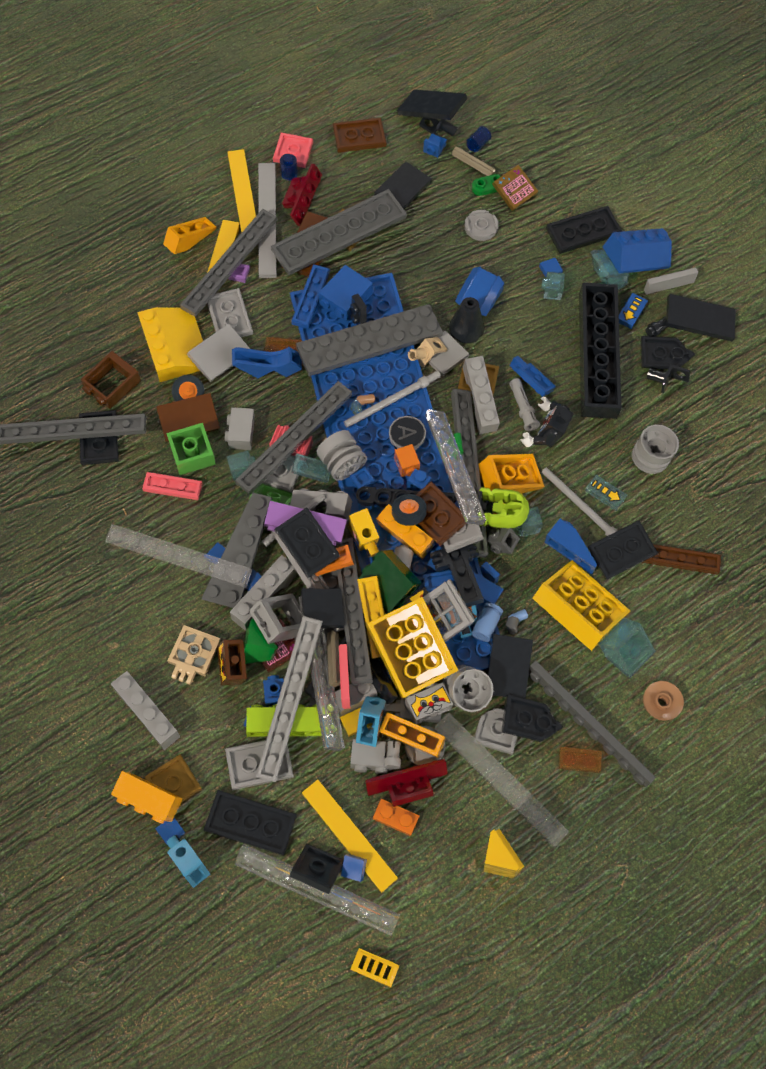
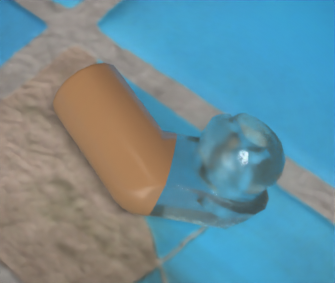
M374 394L358 396L350 406L353 414L356 415L362 412L361 407L364 404L374 403Z

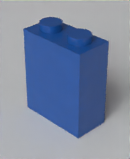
M344 265L319 292V303L323 308H328L334 312L338 318L348 321L352 314L350 307L352 296L358 293L363 302H365L373 294V283Z

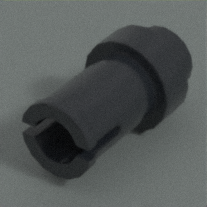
M666 316L657 322L648 324L645 329L646 334L650 337H655L662 330L666 329Z

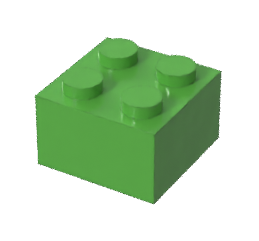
M203 423L166 433L179 475L216 465Z

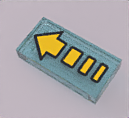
M595 475L585 489L586 492L615 511L618 510L627 497V494L598 475Z

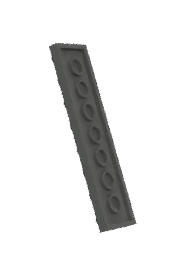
M387 189L271 245V251L287 274L291 275L405 219L407 213L391 191Z
M430 304L298 342L296 343V348L308 376H312L423 342L426 338L441 337L443 331Z

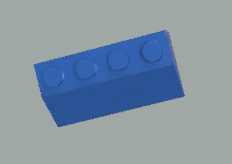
M663 228L613 232L603 245V249L619 274L668 269L671 266L672 241Z

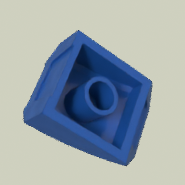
M475 267L466 279L455 302L460 305L463 299L473 297L479 302L482 316H487L502 293L504 282L500 276H496L481 267Z

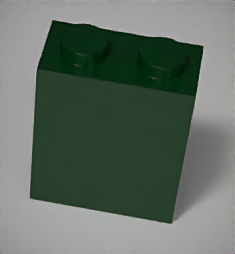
M380 550L375 554V560L363 568V574L358 579L377 576L382 605L390 613L402 607L422 582L392 550Z

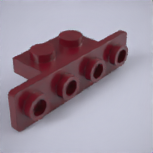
M315 164L310 165L306 176L292 179L282 202L285 209L292 208L290 217L297 226L301 225L322 177V173Z
M435 760L430 763L365 780L367 794L371 796L388 791L393 807L434 796L429 780L448 774L446 760Z

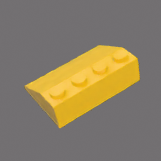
M155 307L138 312L160 382L200 371L187 356L190 350L203 342L193 315L181 308Z
M573 560L546 580L532 598L591 651L630 613V610Z
M423 597L366 624L401 698H405L459 671Z

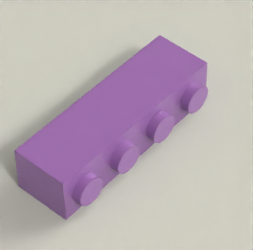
M270 501L264 526L268 527L267 530L275 532L274 529L303 509ZM310 511L334 546L340 544L347 519Z

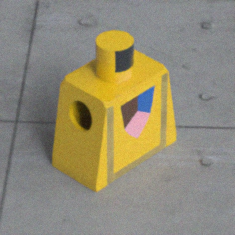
M366 508L349 515L347 527L359 551L365 549L368 557L375 556L379 552L376 546L379 535L368 509Z

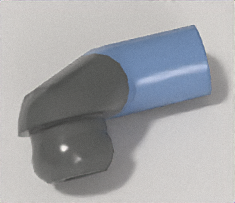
M525 609L508 616L505 627L510 635L516 634L518 632V623L528 618Z

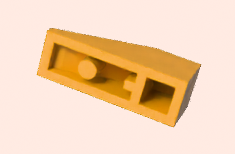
M206 217L170 226L167 229L163 245L172 253L178 254L189 250L215 231L217 227Z

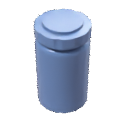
M485 603L484 609H482L472 630V635L481 641H490L503 613V610L493 603Z

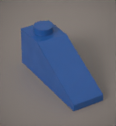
M560 518L547 534L545 543L569 560H573L592 575L597 567V563L573 525Z

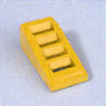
M359 948L350 970L391 988L400 965ZM366 956L363 968H358L362 957ZM372 959L375 961L371 972H367L366 970ZM381 963L383 966L379 976L374 975L378 964ZM388 966L391 970L386 980L383 978V975Z

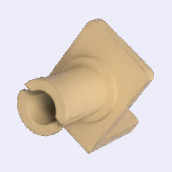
M438 337L426 338L417 349H410L408 358L411 361L418 360L423 368L436 353L446 352L447 348ZM433 342L437 343L440 348H437Z

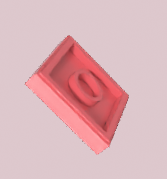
M281 133L273 156V162L306 168L313 139Z

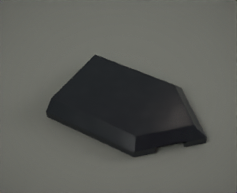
M641 336L642 368L669 369L670 364L682 367L695 356V353L684 347L677 338Z
M509 694L506 696L502 733L542 742L561 730L563 726L559 721H556L546 704Z

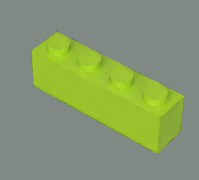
M277 704L271 707L252 705L251 708H247V737L268 736ZM299 704L289 737L329 736V707H325L323 704L304 707V705Z

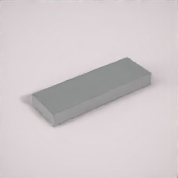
M691 268L648 279L644 291L647 295L694 283L698 271L696 268Z

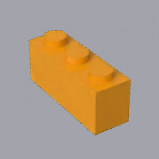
M389 504L376 518L378 525L403 545L410 547L422 560L435 545L434 540L416 525L405 526L395 521L392 516V506Z
M388 712L379 730L385 736L437 758L446 740L445 736Z
M125 771L121 772L111 795L117 797L116 801L125 806L131 804L135 806L134 810L143 815H146L147 812L153 815L151 819L161 824L164 821H173L183 799L141 777Z

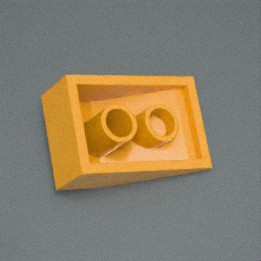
M533 454L488 455L478 464L483 485L485 488H490L491 491L495 488L508 489L522 494L545 487Z

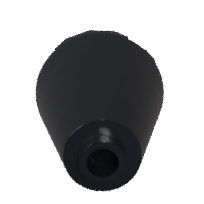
M467 297L462 300L450 321V334L453 338L458 339V342L474 343L484 333V322L480 305L473 297Z

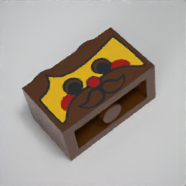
M223 640L217 646L221 685H240L247 679L243 640Z

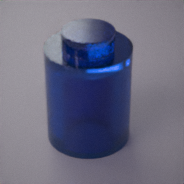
M480 126L466 140L468 149L478 152L491 139L490 131L486 127Z
M284 154L280 158L281 176L283 179L292 180L298 175L297 158L293 154Z

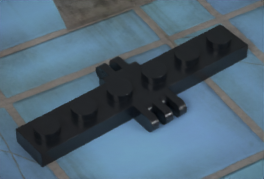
M473 543L449 553L446 552L445 546L442 544L440 550L430 553L437 572L446 569L450 570L456 588L467 607L484 603V598L469 564L473 561V558L479 556L476 544Z

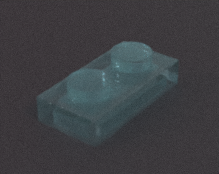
M300 454L295 455L291 473L324 483L329 481L330 472L327 470V465L323 464L321 460Z

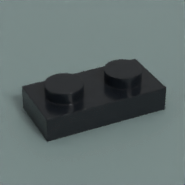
M357 293L352 296V304H350L352 314L350 317L354 324L359 325L367 322V306Z

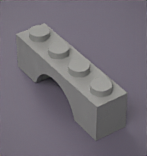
M483 356L465 359L463 371L466 384L469 385L473 395L479 434L495 432L500 422Z
M281 555L230 611L231 619L246 631L250 621L253 619L249 610L260 599L270 598L279 590L285 589L298 575L292 563Z
M128 671L111 683L116 693L140 719L163 750L180 738L177 730Z

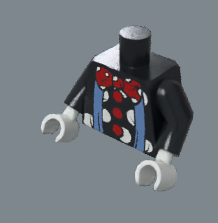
M542 397L541 400L544 403L538 404V406L544 411L549 409L550 411L537 436L532 438L528 432L523 433L524 439H520L526 447H530L534 443V445H547L551 448L563 436L573 417V412L570 411L569 407L558 402L551 403L546 397Z

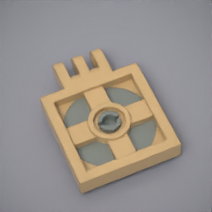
M184 625L167 660L168 663L176 666L171 678L176 679L178 674L181 673L179 681L184 682L186 676H188L186 684L191 685L196 673L206 676L217 652V646L221 643V639Z

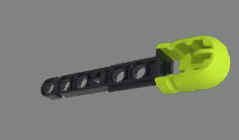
M364 486L357 490L356 498L358 503L363 506L375 507L376 504L379 507L385 508L388 504L392 506L394 500L399 496L405 494L416 495L419 491L390 488L376 489V487ZM481 487L479 495L443 492L453 503L463 501L465 503L464 506L471 504L479 526L489 524L491 527L516 528L526 521L529 514V503L524 495L518 491L497 488L491 491L490 488ZM363 492L370 494L367 500L360 499V495ZM381 494L389 496L385 502L379 501L378 498ZM483 500L489 502H498L493 503L492 510L493 513L497 514L482 513L483 511H486L487 503H484Z

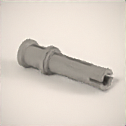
M519 378L511 380L509 384L519 406V416L525 424L524 429L525 431H533L540 426V422L534 414L535 409L528 402L521 380Z

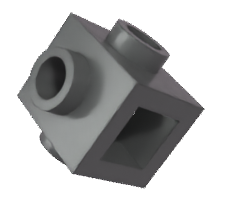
M492 527L486 538L490 550L496 554H512L520 540L511 528Z

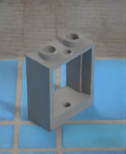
M293 593L260 599L249 610L268 644L297 638L303 612ZM281 607L291 626L282 627L272 609Z

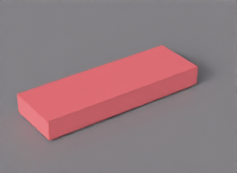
M147 472L142 489L144 492L199 500L203 483L200 480Z
M340 644L339 663L342 708L351 709L347 644Z

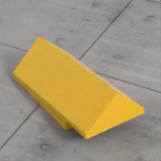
M492 830L490 832L484 872L514 878L525 866L501 830Z

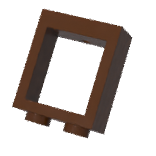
M113 351L81 379L84 392L89 396L93 395L101 406L105 405L109 409L141 381L139 372ZM112 368H115L127 379L106 397L94 385Z

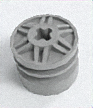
M655 424L648 426L643 430L633 447L632 460L641 471L650 474L660 473L665 470L679 448V440L676 434L664 425Z
M342 430L330 435L317 449L318 457L323 464L327 465V470L336 481L350 477L351 474L361 469L367 461V456L356 445V440L348 430Z
M466 665L457 666L459 671L445 677L443 680L453 705L468 712L482 710L492 699L494 691L491 679L479 669ZM463 684H465V685L467 686L466 689H463V688H462V685H463Z

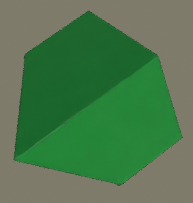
M252 619L244 638L245 664L270 661L274 658L278 647L275 643H267L255 620Z

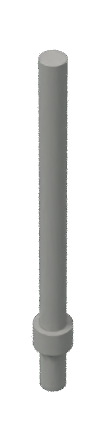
M439 371L419 378L414 384L344 421V425L348 428L420 388L424 389L431 382L441 377Z
M547 467L543 469L542 473L606 532V536L618 531L613 526H609Z

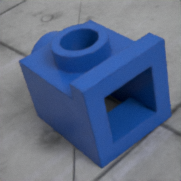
M414 469L407 480V490L421 491L431 482L432 477L425 471Z
M278 675L268 676L267 680H263L266 707L276 705L284 682V679H279ZM278 688V690L275 692H272L270 689Z

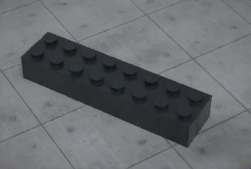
M582 283L579 293L581 417L617 419L622 408L618 284Z

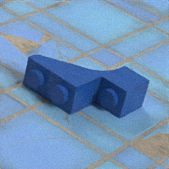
M240 347L232 349V365L256 378H260L272 371L288 377L302 370V360L299 353L290 347L276 352Z

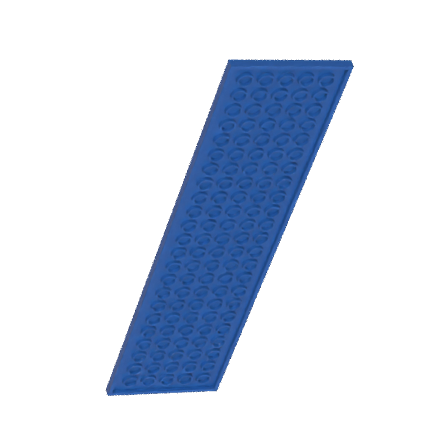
M392 273L366 278L373 283V294L364 302L367 306V322L403 312ZM303 290L290 292L294 313ZM318 303L309 329L299 326L298 329L301 341L353 327L357 324L352 322L351 317L348 321L338 318L334 312L328 308H323ZM414 345L311 376L317 401L338 381L352 391V396L323 423L326 438L342 430H348L356 440V445L367 456V461L363 467L366 466L376 480V483L370 487H376V489L407 490V480L410 476L401 477L394 459V451L397 447L390 442L389 429L393 421L399 417L411 416L419 419L426 430L424 443L415 450L420 462L419 471L428 473L432 477L431 481L442 492L458 493L426 387L410 393L348 428L344 425L345 420L414 384L419 378L423 377L419 361H411L408 358L410 349H415ZM374 394V403L362 405L357 400V397L360 395ZM350 477L337 480L340 491L349 494L352 500L350 515L366 508L368 509L379 535V540L376 544L379 551L392 550L394 552L396 547L403 545L378 525L376 518L384 510L383 507H379L376 504L375 507L359 504L356 498L358 489L350 480ZM363 492L360 495L361 500H367L370 497L368 492ZM381 494L378 500L381 502H385L388 500L389 496L387 494ZM460 501L454 503L458 508L462 507ZM416 524L417 527L429 535L419 524ZM354 541L362 572L363 568L371 564L375 559L374 556L368 557L365 549L359 551ZM435 541L434 547L423 560L415 553L413 554L410 570L422 584L411 596L423 589L424 596L426 595L423 575L434 573L426 565L431 559L430 553L441 549ZM475 557L469 564L472 571L482 576L478 559ZM408 599L402 606L410 603L411 601ZM486 602L476 605L477 620ZM431 608L432 612L435 613L436 615H438V613H437V611L435 610V608H434V609ZM442 620L436 623L441 635L448 631ZM475 625L470 626L471 632ZM496 626L493 634L500 635L498 626ZM458 633L445 642L456 666L466 665L481 671L488 670L492 637L489 642H485L475 638L473 635L461 638Z

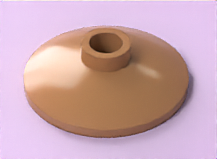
M657 681L649 685L645 690L643 704L646 711L652 717L668 721L676 718L681 713L684 699L681 691L674 684L666 681ZM663 700L665 705L661 706L658 701Z

